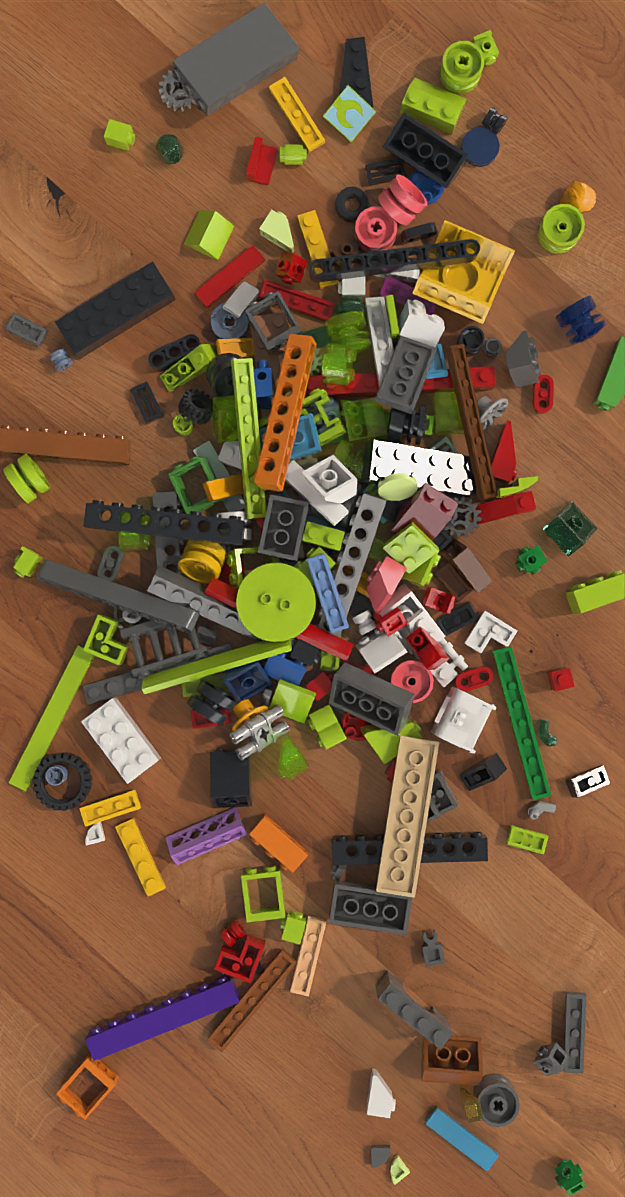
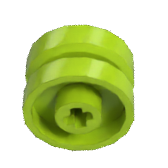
M469 41L455 42L446 49L440 67V79L448 91L455 94H465L472 91L478 85L484 68V56L481 49Z
M559 204L549 209L538 227V239L542 247L554 254L570 251L584 232L585 222L583 215L577 208L569 204Z
M25 453L17 459L20 469L11 463L3 468V471L13 488L29 504L37 498L35 489L43 494L51 489V486L39 466Z

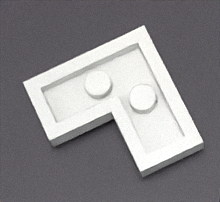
M483 611L464 644L479 653H482L490 638L508 647L517 630L490 613Z

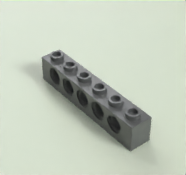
M177 492L153 493L154 507L163 508V511L168 507L178 510L182 508ZM168 517L161 520L163 528L167 527L170 523ZM183 520L180 523V527H183ZM155 536L157 568L161 566L167 569L169 565L174 564L177 568L176 573L186 578L178 568V562L182 555L181 546H184V539ZM173 545L176 551L173 555L169 556L166 553V549L168 546Z

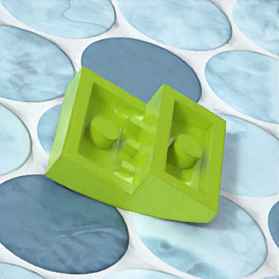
M538 476L518 478L512 483V487L499 488L497 490L498 496L494 497V500L516 495L538 481Z

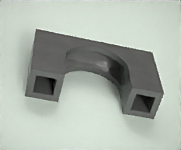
M388 970L375 985L378 1000L441 1049L453 1034L448 1018L433 1006L429 1011L425 1010L409 996L401 980Z

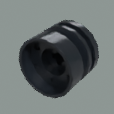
M420 404L418 413L415 406L412 414L391 407L387 441L399 443L402 434L406 435L407 444H410L412 436H415L414 444L420 445L426 429V405Z

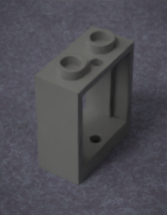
M279 291L268 293L264 296V300L258 303H251L245 310L249 322L269 355L285 346L289 334L302 335V330ZM278 303L292 328L267 341L254 316Z

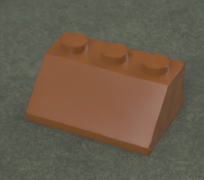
M423 1036L421 1081L480 1086L483 1078L481 1038L451 1036L444 1046L439 1049Z

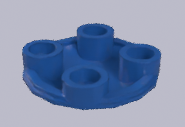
M418 170L412 173L408 179L422 192L426 198L427 205L435 203L444 192L442 185Z

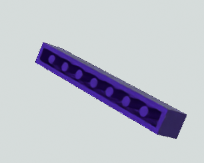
M223 975L218 977L214 983H203L194 991L186 990L180 993L179 997L174 999L172 997L166 998L157 1006L151 1004L145 1007L142 1012L136 1013L134 1011L127 1014L122 1020L114 1019L108 1022L107 1026L92 1028L85 1040L93 1061L239 1003L240 995L233 977Z

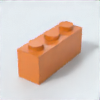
M266 814L249 833L251 841L257 846L261 844L266 849L265 853L272 859L274 857L280 861L279 865L287 872L290 870L293 873L308 856V851Z

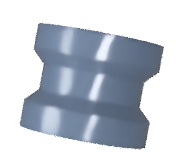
M65 348L57 350L49 356L51 362H54L57 372L66 370L73 365V361L67 356L68 352Z

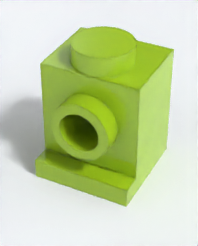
M491 30L473 37L472 43L476 44L483 53L484 65L493 64L497 60L499 51L492 37Z
M22 546L20 550L23 553H20L14 561V573L23 578L25 575L31 577L43 557Z

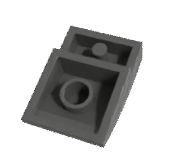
M441 769L434 773L427 823L458 807L459 804Z

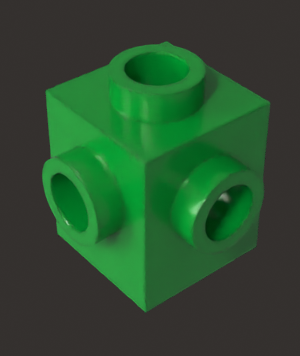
M539 545L531 549L527 546L518 551L519 556L515 557L517 560L515 564L520 572L523 571L524 574L530 572L533 575L541 570V565L548 562Z
M571 1159L561 1161L557 1165L558 1167L554 1169L558 1175L555 1179L561 1189L564 1187L570 1197L587 1187L582 1179L584 1173L579 1164L575 1165Z

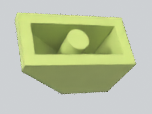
M271 209L259 228L260 235L288 253H294V244L286 215Z

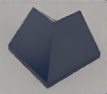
M258 661L228 669L223 677L224 683L239 703L273 685Z

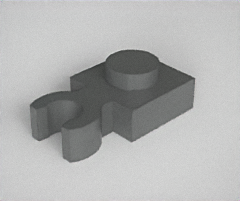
M433 929V937L431 938L426 937V932L423 931L422 936L427 945H422L425 966L445 963L441 942L436 943L438 938L436 930Z

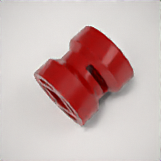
M233 920L228 928L220 931L222 939L229 947H233L239 938L242 939L247 935L245 929L237 920Z

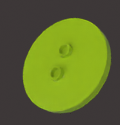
M283 563L265 564L251 571L242 581L237 593V612L244 627L257 638L269 642L287 641L300 635L310 624L316 606L314 589L308 578L295 567Z

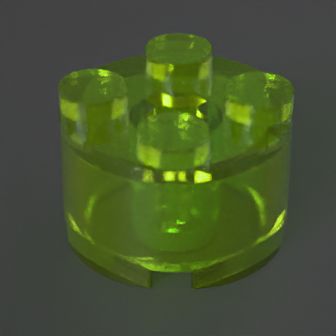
M328 343L326 348L329 349L328 354L324 353L322 376H326L323 383L347 386L355 377V369H352L353 361H356L357 350L349 345Z

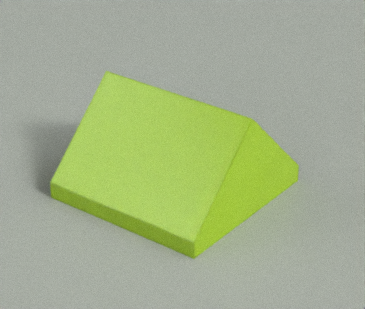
M199 210L184 245L219 260L234 225L216 211Z

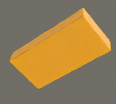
M253 338L216 340L218 355L233 353L239 355L242 359L255 358Z

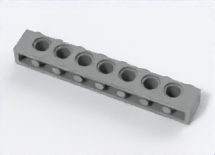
M364 492L363 496L359 495L355 506L358 507L357 514L352 515L349 523L352 526L351 532L346 533L343 544H346L344 552L340 551L337 562L340 563L338 570L334 569L332 574L336 588L341 583L347 586L346 592L341 593L338 591L346 618L387 501L384 498ZM363 510H370L373 517L369 520L362 517ZM363 528L366 531V536L364 538L357 537L356 529ZM357 547L360 550V555L352 556L349 549ZM350 565L354 572L348 575L344 573L343 567ZM321 607L318 616L322 618L320 624L316 623L315 626L330 633L329 628L325 625L326 619ZM342 630L334 632L332 634L337 637H340Z

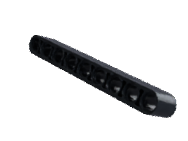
M474 239L316 259L310 264L309 277L314 282H326L470 263L476 259L480 251V244ZM466 249H473L474 254H469ZM447 251H453L456 256H449ZM433 253L437 258L431 259L428 254ZM409 256H416L418 260L411 261ZM396 258L399 263L393 264L389 259ZM376 260L380 265L373 266L370 262ZM358 263L361 267L354 269L351 264ZM338 265L342 270L334 271L332 267ZM320 268L323 272L316 274L313 272V269Z

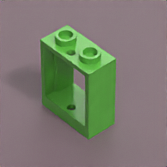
M196 456L189 460V464L185 466L183 464L173 468V472L168 474L186 514H190V511L202 512L226 500L225 498L209 502L208 498H205L195 504L191 501L180 476L202 466L209 481L217 480L208 459L205 457L200 458V456Z

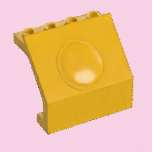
M445 220L435 244L474 239L480 244V251L476 259L470 263L423 269L412 294L483 324L515 250ZM466 249L469 254H474L473 249ZM447 251L449 256H456L453 251ZM433 253L429 256L431 259L437 258Z

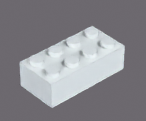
M117 697L110 699L81 721L127 784L161 759V756Z

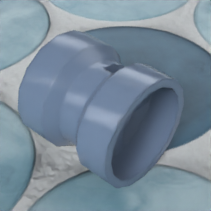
M60 764L49 768L45 775L46 781L53 786L60 785L67 780L69 775L68 769Z

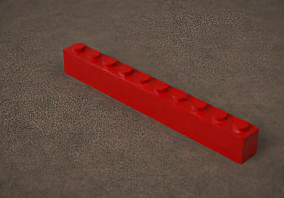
M494 366L469 368L474 391L493 390L495 387ZM447 369L448 377L426 379L420 394L455 392L450 369ZM377 373L309 376L304 399L309 397V393L316 389H324L328 397L332 398L376 396L379 390Z

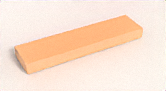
M311 915L307 917L290 987V992L309 997L327 919Z

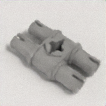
M276 705L267 712L258 713L256 717L249 721L246 720L242 727L230 733L231 740L235 744L249 737L248 743L236 749L240 760H244L254 752L260 753L263 748L274 744L277 738L290 731L285 721H281L271 728V722L284 715L280 705Z

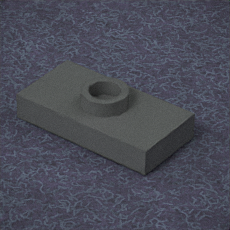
M14 312L5 327L6 331L39 348L49 332L47 329Z

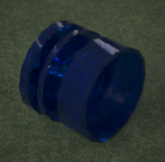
M591 295L570 305L555 317L561 328L571 326V329L565 334L566 337L576 335L569 341L571 345L587 341L607 325L605 320L596 323L602 317L601 313L591 315V312L597 308Z

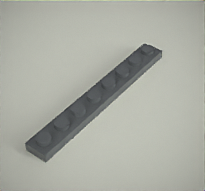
M231 643L209 649V655L205 657L208 658L233 650ZM193 659V660H190V661H187V662H184V663H181V664H177V665H174V666H171V667L162 669V670H159V671L152 672V673H150V675H151V674H154V673H158V672L164 671V670H168V669H171V668H174V667H178V666H181V665H184V664H188V663L194 662V659ZM132 672L85 685L83 688L87 703L91 704L142 689L143 678L139 679Z

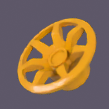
M249 699L238 703L233 709L239 719L232 727L233 732L242 727L246 720L253 719L260 712H267L269 710L268 707L254 708Z

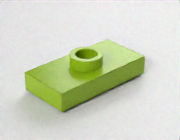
M510 825L506 844L544 854L549 836Z

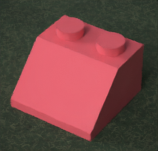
M386 556L383 562L379 561L367 579L370 583L366 590L374 611L378 615L393 595L407 569Z

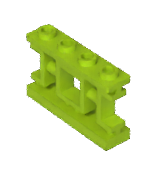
M316 389L310 392V396L303 401V410H301L300 416L309 414L305 407L316 402L315 404L320 413L314 415L315 424L324 420L326 426L331 428L318 435L320 446H323L347 432L338 417L331 421L329 420L323 408V405L331 402L327 392L324 389ZM287 409L283 410L281 415L285 414ZM268 416L259 420V429L268 426Z

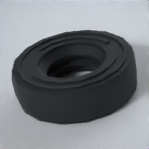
M354 186L341 190L335 201L336 212L344 221L356 222L359 214L369 208V199L366 193ZM349 198L357 199L359 208L355 211L347 210L345 207L346 200Z

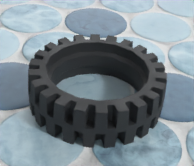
M68 752L57 753L47 757L37 766V770L33 775L32 784H34L33 791L36 792L35 796L41 800V804H45L47 808H52L55 811H66L78 806L86 799L92 787V775H90V768L87 767L88 764L82 761L81 757ZM56 763L70 764L80 774V790L71 799H55L49 795L45 788V774Z

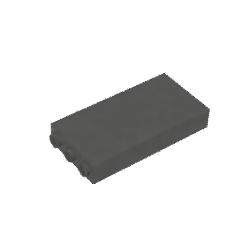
M264 3L173 60L172 74L177 81L182 83L187 95L192 96L195 100L197 108L203 111L206 116H209L296 60L299 46Z

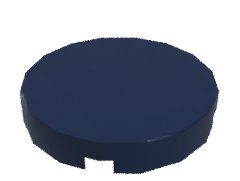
M478 127L467 132L463 138L461 150L468 154L467 162L469 164L472 163L477 167H483L495 160L500 145L498 137L493 131L488 128Z

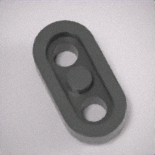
M109 546L105 550L97 571L99 578L111 582L116 580L124 559V552L120 547ZM114 552L118 554L116 559L112 558V553ZM107 570L111 571L110 577H106L105 572Z

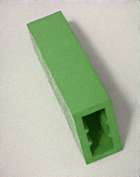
M623 336L615 344L593 404L597 405L598 409L603 411H611L625 395V337Z

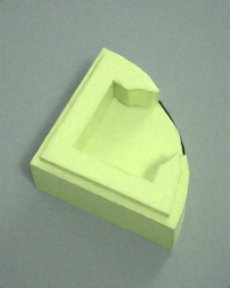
M398 1155L394 1157L390 1166L391 1179L394 1185L410 1173V1170Z

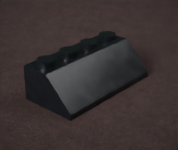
M403 113L383 145V148L446 189L458 176L468 159L466 152Z

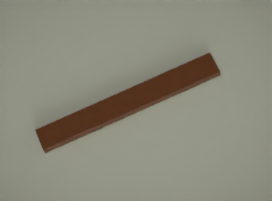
M464 344L445 347L478 497L479 500L498 496Z

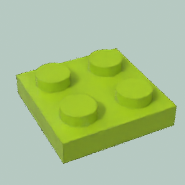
M413 522L383 544V549L396 562L405 566L408 574L439 551V548Z

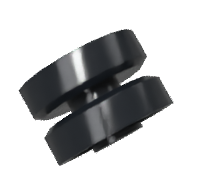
M222 353L209 363L206 369V378L218 400L228 404L235 403L231 360L242 358L237 354Z
M201 680L196 689L203 697L192 694L187 704L202 716L223 726L228 716L222 709L232 711L238 702L219 687Z

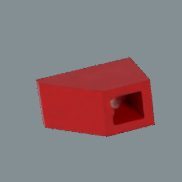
M422 627L417 628L405 638L427 670H435L450 659L441 645Z

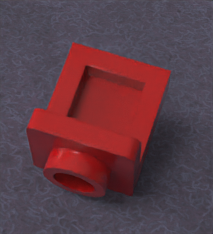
M428 586L422 605L450 614L451 609L454 607L456 596Z

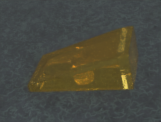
M463 1087L460 1088L462 1107L467 1121L470 1123L483 1120L479 1099Z

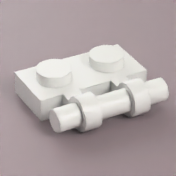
M443 638L438 643L453 661L450 664L446 661L437 669L430 671L437 681L445 687L458 675L454 670L456 666H459L463 671L468 665L463 661V656L458 655L452 648L453 645Z

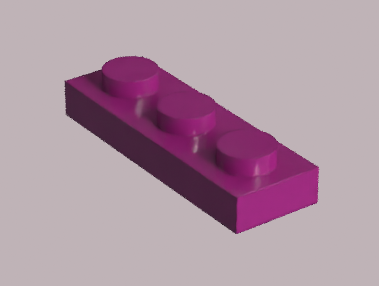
M389 276L386 277L380 291V295L384 297L393 295L394 301L403 305L406 304L408 299L412 301L418 300L424 304L426 314L431 316L437 304L412 294L415 287Z

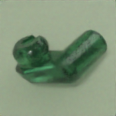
M540 719L539 738L546 746H555L558 739L548 731L550 721Z

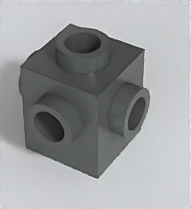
M555 1042L547 1046H541L537 1050V1057L534 1063L542 1073L550 1076L563 1071L569 1056Z

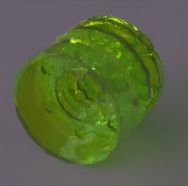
M353 311L339 314L325 322L328 337H336L330 341V346L334 347L332 349L333 356L354 355L371 346V341L368 339L369 333L367 331H360L366 327L363 312Z
M342 439L334 456L357 478V484L361 482L363 458L360 456L363 448H360L356 454H353L354 444Z

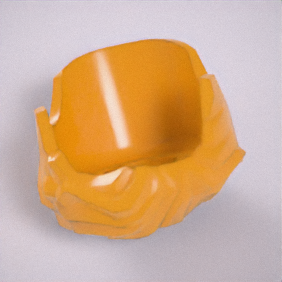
M574 181L567 186L560 199V204L572 205L580 212L590 211L596 203V194L585 183Z

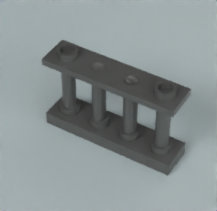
M148 621L120 630L122 638L132 645L138 668L131 670V672L139 679L150 676L152 672L193 659L198 661L209 655L206 647H200L195 626L192 633H188L193 651L182 654L176 630L170 626L155 621ZM162 630L168 631L175 655L165 660L163 659L157 638L158 632ZM147 635L150 638L156 662L145 666L138 640H140V637Z

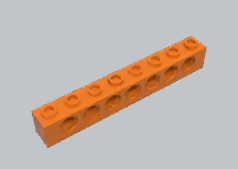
M289 334L288 341L285 342L284 359L280 362L281 372L280 376L276 379L277 389L271 401L272 410L271 414L267 417V431L263 434V448L258 455V469L254 472V483L261 489L283 491L317 345L312 336ZM292 391L290 395L285 396L287 392ZM287 409V412L281 415L282 411ZM283 428L280 433H277L278 429ZM279 446L277 451L272 452L275 447ZM271 465H274V468L271 471H268V468Z

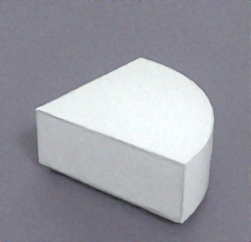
M101 822L95 823L88 830L85 838L86 845L106 840Z

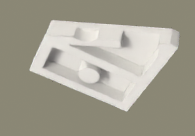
M422 608L407 619L410 634L417 628L422 627L437 642L445 637L443 632ZM413 652V655L418 660V656L415 652Z

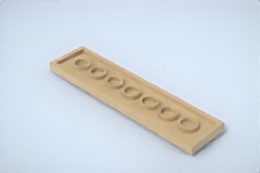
M400 735L376 892L415 898L439 741Z

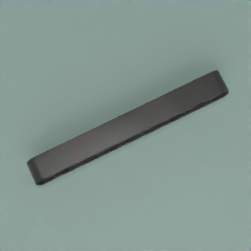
M49 560L43 561L36 575V578L43 583L187 633H192L199 617V613L192 609Z

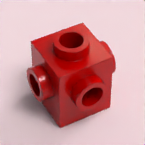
M282 253L275 275L280 277L283 283L289 285L301 283L307 260L296 253Z

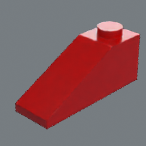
M508 420L504 423L490 463L494 480L504 484L510 483L511 480L514 481L518 471L515 470L517 463L511 421Z
M532 491L477 505L476 511L481 510L477 517L482 518V520L476 523L479 525L533 512L536 510Z

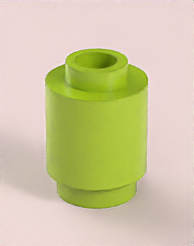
M285 144V146H280L281 163H285V165H303V161H307V149H303V145Z

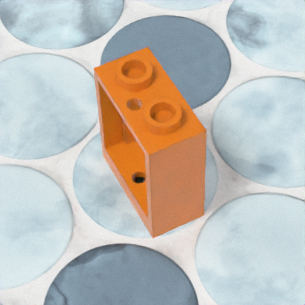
M89 1053L59 1087L56 1095L63 1104H67L73 1109L76 1116L86 1120L114 1088L119 1076L101 1060L93 1061L91 1053ZM84 1068L89 1070L105 1085L89 1105L68 1088Z

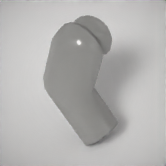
M537 801L529 807V817L536 820L544 811L555 813L556 804Z

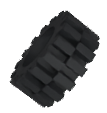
M193 389L187 390L181 398L178 408L179 413H182L181 416L183 418L187 417V421L192 420L193 424L198 422V425H202V423L206 424L209 422L216 409V404L213 403V398L209 399L210 395H204V391L200 393L199 389H195V391Z

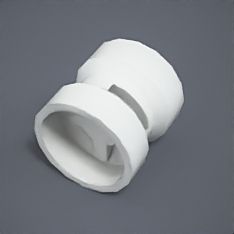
M370 610L352 618L355 624H359L361 635L376 628L374 625L375 621L371 619L372 614Z

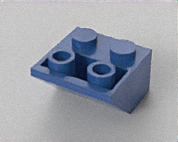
M282 653L269 657L263 670L268 676L278 681L281 679L299 686L307 668L304 667L305 663L295 658L292 661L287 658V654Z

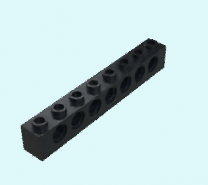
M92 500V503H86L83 527L243 546L246 522L241 520L239 516H229V519L221 518V514L210 513L208 517L202 516V512L190 511V514H182V510L178 509L164 512L163 508L151 507V510H146L141 505L132 504L131 508L124 507L123 503L112 502V506L104 505V501ZM110 511V519L104 521L102 518L103 513ZM125 513L130 514V520L127 523L122 522V516ZM149 515V524L142 525V517ZM168 517L170 523L167 527L163 528L161 520ZM187 519L189 527L186 530H182L180 523L182 520ZM202 522L209 523V529L206 532H201L199 529ZM222 524H228L229 531L226 534H220L219 527Z
M452 832L451 835L444 836V833H432V836L424 837L423 848L425 844L432 843L433 849L429 852L422 850L420 863L488 861V840L485 835H482V832H470V835H463L462 832ZM376 834L372 838H366V835H355V838L337 835L336 838L332 839V864H380L384 834ZM447 842L453 844L450 851L443 850V845ZM465 842L472 843V847L468 851L462 849ZM370 844L376 847L373 853L365 851L366 847ZM349 845H354L357 850L355 853L349 854L346 848Z

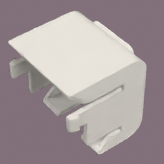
M451 687L430 732L460 748L469 750V753H475L476 750L473 748L491 710H496L494 704L490 705L466 692Z

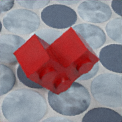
M247 934L241 952L223 945L214 970L251 983L266 940Z

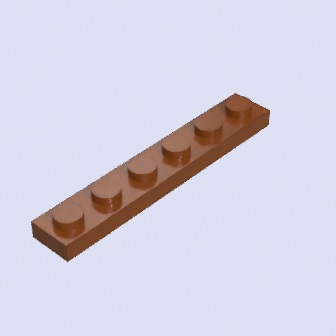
M281 949L240 998L239 1003L234 1005L208 1036L207 1041L222 1053L297 964V961L285 950Z

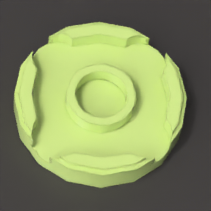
M406 473L387 475L384 477L385 480H380L378 483L380 497L391 501L407 499L413 496L418 489L416 478L413 476L411 478Z

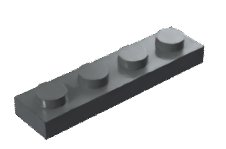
M565 992L563 1050L568 1054L569 1059L563 1069L564 1073H584L586 994L581 992Z

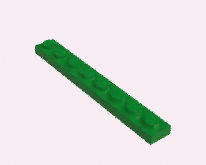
M512 646L494 650L492 653L531 799L537 800L552 796Z

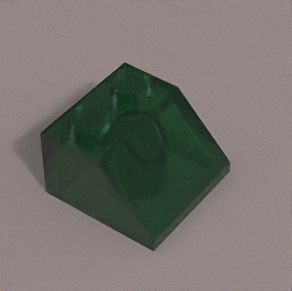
M571 501L542 529L548 537L553 539L560 550L569 557L582 547L598 528Z

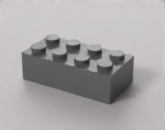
M345 662L334 674L329 704L398 736L408 723L414 694Z
M334 880L329 923L407 935L412 897L376 892V886Z

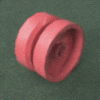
M396 175L389 184L390 188H384L378 195V199L384 210L394 220L408 226L415 219V213H420L427 206V201L422 192L410 180L402 175Z
M373 206L365 209L359 214L355 224L354 239L359 243L361 252H376L392 248L397 234L396 220L383 207Z
M402 661L393 668L390 674L389 683L413 693V703L423 701L433 689L434 679L432 673L419 661ZM410 678H413V680H415L414 685H409L408 680Z

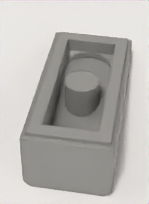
M244 281L223 305V309L239 318L245 312L247 306L256 301L259 290Z

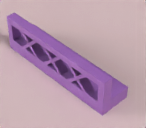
M235 807L165 838L171 858L176 865H179L248 834L241 821L238 809ZM235 815V822L225 823L228 817ZM218 824L216 830L208 831L210 825ZM193 832H201L198 838H190ZM177 839L183 840L179 846L173 848L172 841Z

